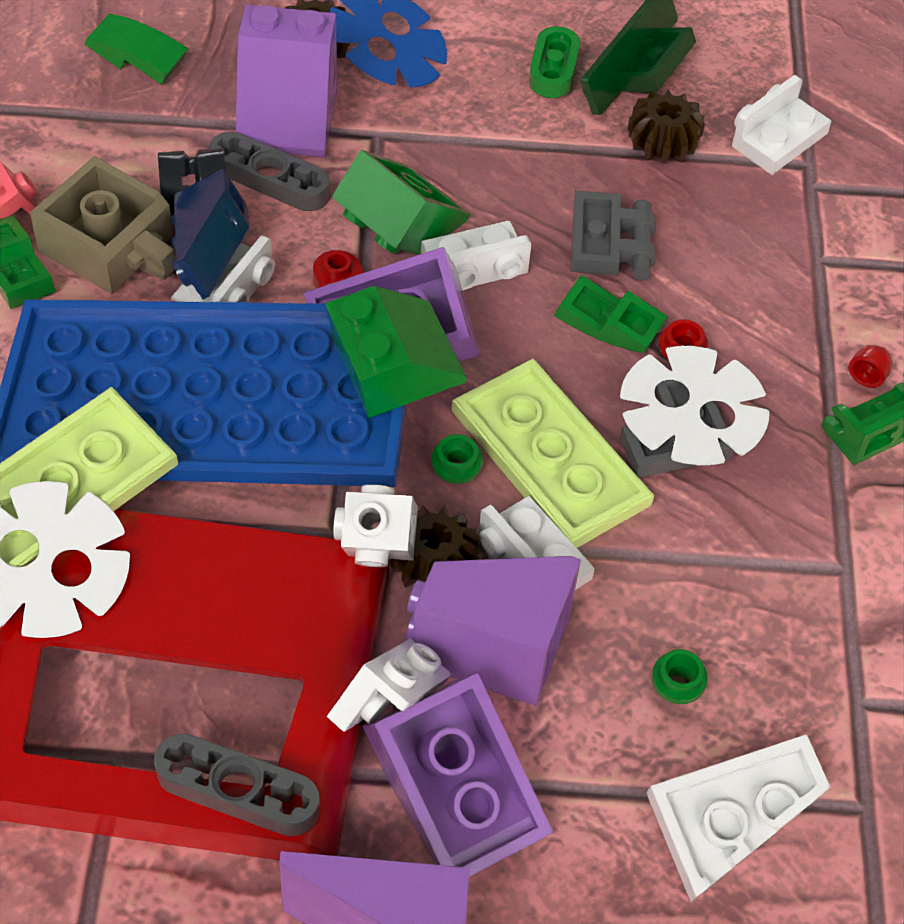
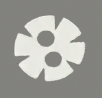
M696 346L666 348V353L672 371L667 369L652 355H647L639 360L627 373L621 387L620 398L649 404L646 407L624 412L622 415L627 426L650 450H656L670 437L675 435L671 454L673 461L692 465L724 463L725 459L718 438L724 441L737 454L743 456L758 444L767 429L769 410L740 404V402L764 397L766 393L761 383L749 369L737 360H732L714 374L713 371L717 358L716 350ZM664 380H676L688 388L690 398L681 407H667L656 399L655 387ZM710 401L724 402L733 409L735 421L725 429L711 428L700 418L701 407Z
M33 482L11 488L9 493L18 519H15L0 507V542L5 535L12 531H28L37 538L39 553L32 563L24 567L10 566L0 557V627L10 619L22 603H25L21 631L23 636L34 638L58 637L81 630L82 624L73 598H76L97 616H103L114 604L124 587L129 570L130 553L127 551L98 550L96 547L122 536L125 530L111 508L91 492H87L72 510L65 514L68 494L67 483ZM66 550H78L86 554L92 565L89 578L84 583L74 587L58 583L52 575L51 566L59 553Z

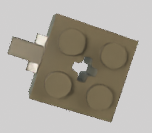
M95 156L30 212L38 252L111 294L138 269L162 280H165L175 270L173 266L175 258L174 249L166 244L173 237L170 205L159 191Z

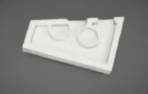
M806 734L652 785L646 794L690 902H692L821 797L830 788V785Z

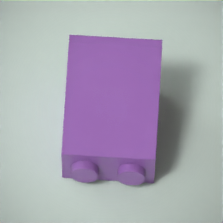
M245 4L238 33L236 132L288 154L325 157L337 97L336 13Z
M573 556L434 562L426 582L417 580L411 592L407 612L413 613L407 629L406 640L411 638L415 643H421L431 648L441 659V665L451 673L450 677L459 679L463 676L478 673L485 689L537 706L570 618L581 559Z

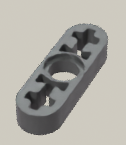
M237 132L221 133L210 142V149L224 148L226 173L231 180L302 211L319 210L330 199L329 176L325 170ZM267 166L277 167L281 170L275 176H264L258 173L261 168Z
M190 734L170 736L162 741L155 751L154 765L157 779L161 787L168 793L285 836H299L308 832L314 827L319 818V792L316 785L306 776ZM185 755L191 756L193 768L184 767L180 774H174L171 761L181 762ZM202 772L209 774L208 786H204ZM235 772L245 773L253 779L254 786L244 796H227L220 789V784L227 775ZM269 783L271 797L265 795L264 806H259L264 797L265 784ZM293 795L301 796L303 808H295L291 815L284 814L281 801L289 802Z

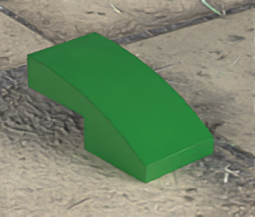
M110 13L88 36L84 44L120 70L129 62L161 85L184 59L188 50L187 47L146 24Z
M14 215L1 219L0 293L10 309L24 304L25 299L35 300L55 292L52 276L34 253L29 235Z
M580 275L554 314L561 321L591 337L613 346L640 353L645 352L668 317L628 290L620 300L583 275Z

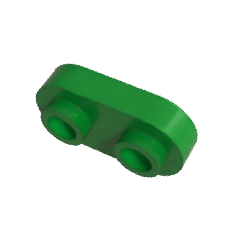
M553 26L539 33L529 74V86L536 94L545 98H557L570 91L580 47V39L574 31L565 27Z

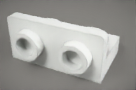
M796 75L781 85L775 84L763 98L753 105L747 104L744 106L734 122L736 130L732 147L771 175L827 135L832 122L798 98L803 80Z
M510 221L428 239L421 243V254L441 247L445 248L456 267L462 290L501 279H511L528 273L531 242L527 235L517 237Z
M261 235L252 247L240 243L209 297L203 300L193 285L186 287L182 284L171 297V300L178 302L248 303L249 298L259 285L264 286L267 284L273 274L275 261L272 259L271 239Z
M530 496L501 513H498L492 505L481 510L478 533L479 544L489 558L573 556L581 559L575 590L593 579L595 568Z
M410 638L364 664L327 717L344 732L362 720L371 724L382 714L387 706L392 709L397 707L402 711L408 709L443 686L450 678L451 673L441 665V659L431 648L421 643H415Z

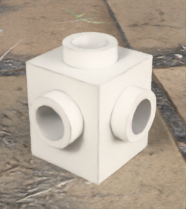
M364 485L361 487V493L346 492L345 508L337 507L335 511L334 539L341 540L342 549L348 556H354L355 564L386 567L388 566V559L413 560L418 506L413 496L394 495V489L388 486ZM380 523L375 529L369 530L373 524Z

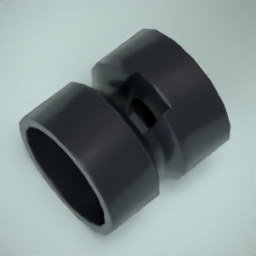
M224 148L197 150L194 157H188L184 151L158 152L160 192L170 205V212H175L174 194L189 187V185H183L182 177L195 174V180L198 182L222 168L226 172Z

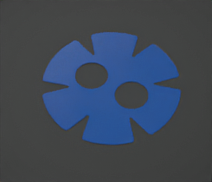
M340 0L355 15L334 7L330 8V13H336V42L359 43L358 46L346 53V57L366 74L384 83L395 85L396 68L398 67L409 87L427 85L440 76V73L423 57L446 64L447 49L445 40L440 30L418 29V27L430 20V16L413 1L382 0V5H380L377 0ZM395 12L403 16L409 24V32L406 35H396L390 32L382 22L383 14ZM372 37H382L388 40L396 50L395 58L390 61H384L375 57L368 48L369 39Z

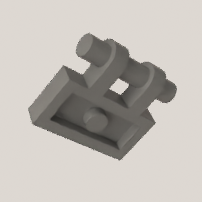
M575 190L570 272L617 276L619 263L628 262L632 267V277L634 279L644 281L650 278L651 267L656 262L655 246L651 243V236L656 231V217L651 212V203L641 199L634 202L633 209L621 208V194ZM620 231H628L633 236V240L620 239Z

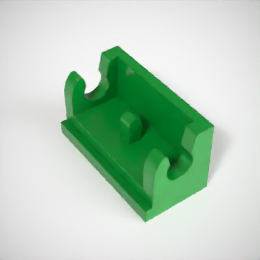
M904 383L896 384L892 390L851 409L840 403L832 407L835 416L830 415L823 418L821 424L822 429L853 466L904 442Z

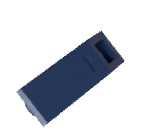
M223 168L174 194L175 214L171 215V219L175 227V236L172 237V242L176 250V259L173 260V266L181 282L186 287L193 285L203 300L212 293L250 227L247 204Z

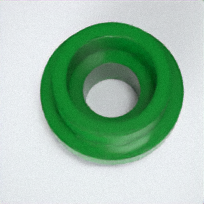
M453 434L443 438L432 452L431 466L434 473L448 483L462 484L469 482L478 476L482 468L483 457L480 449L471 438L465 435ZM457 460L463 463H452L451 461Z
M677 649L664 654L656 661L651 680L654 689L663 699L675 704H688L696 701L704 693L708 675L697 655L688 650ZM679 675L684 677L688 683H677L670 677Z

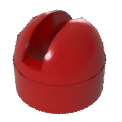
M866 345L857 351L849 362L848 369L852 378L860 385L868 388H877L889 376L893 361L884 347Z

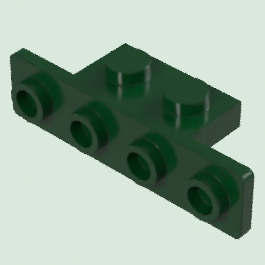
M645 0L582 76L583 93L587 98L593 115H602L621 91H639L643 94H648L650 91L658 92L694 46L696 39L692 27L672 28L678 20L673 0Z

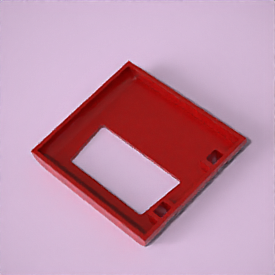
M114 510L113 512L120 520L125 533L96 547V549L127 551L130 553V560L124 587L108 611L103 616H97L84 604L73 598L82 624L81 630L64 636L34 638L23 636L21 633L25 603H22L10 619L0 627V821L272 860H280L281 851L338 856L362 721L344 732L327 715L363 665L373 660L389 573V562L386 567H369L355 564V557L348 556L342 549L341 540L126 510ZM66 550L59 553L51 566L54 579L61 585L68 587L84 583L89 578L92 569L88 556L78 550ZM48 646H56L294 679L303 682L304 685L277 766L306 776L316 785L319 792L320 805L319 818L311 830L302 835L285 836L168 793L161 787L156 772L25 753L24 749L43 649ZM203 779L204 786H208L209 779ZM224 781L220 784L221 791L230 797L244 796L253 788L252 785ZM270 785L265 787L264 797L259 806H264L265 795L271 797ZM293 795L289 802L281 801L282 811L287 815H291L295 808H303L302 797L298 795Z

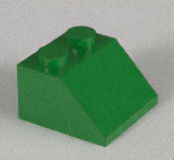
M360 150L332 195L333 199L346 208L343 215L349 221L361 228L366 229L369 227L377 233L374 240L381 247L396 255L401 250L418 255L421 254L422 241L450 234L466 223L471 215L408 165L364 150Z
M372 286L325 303L334 342L368 418L467 382L466 375L428 300Z

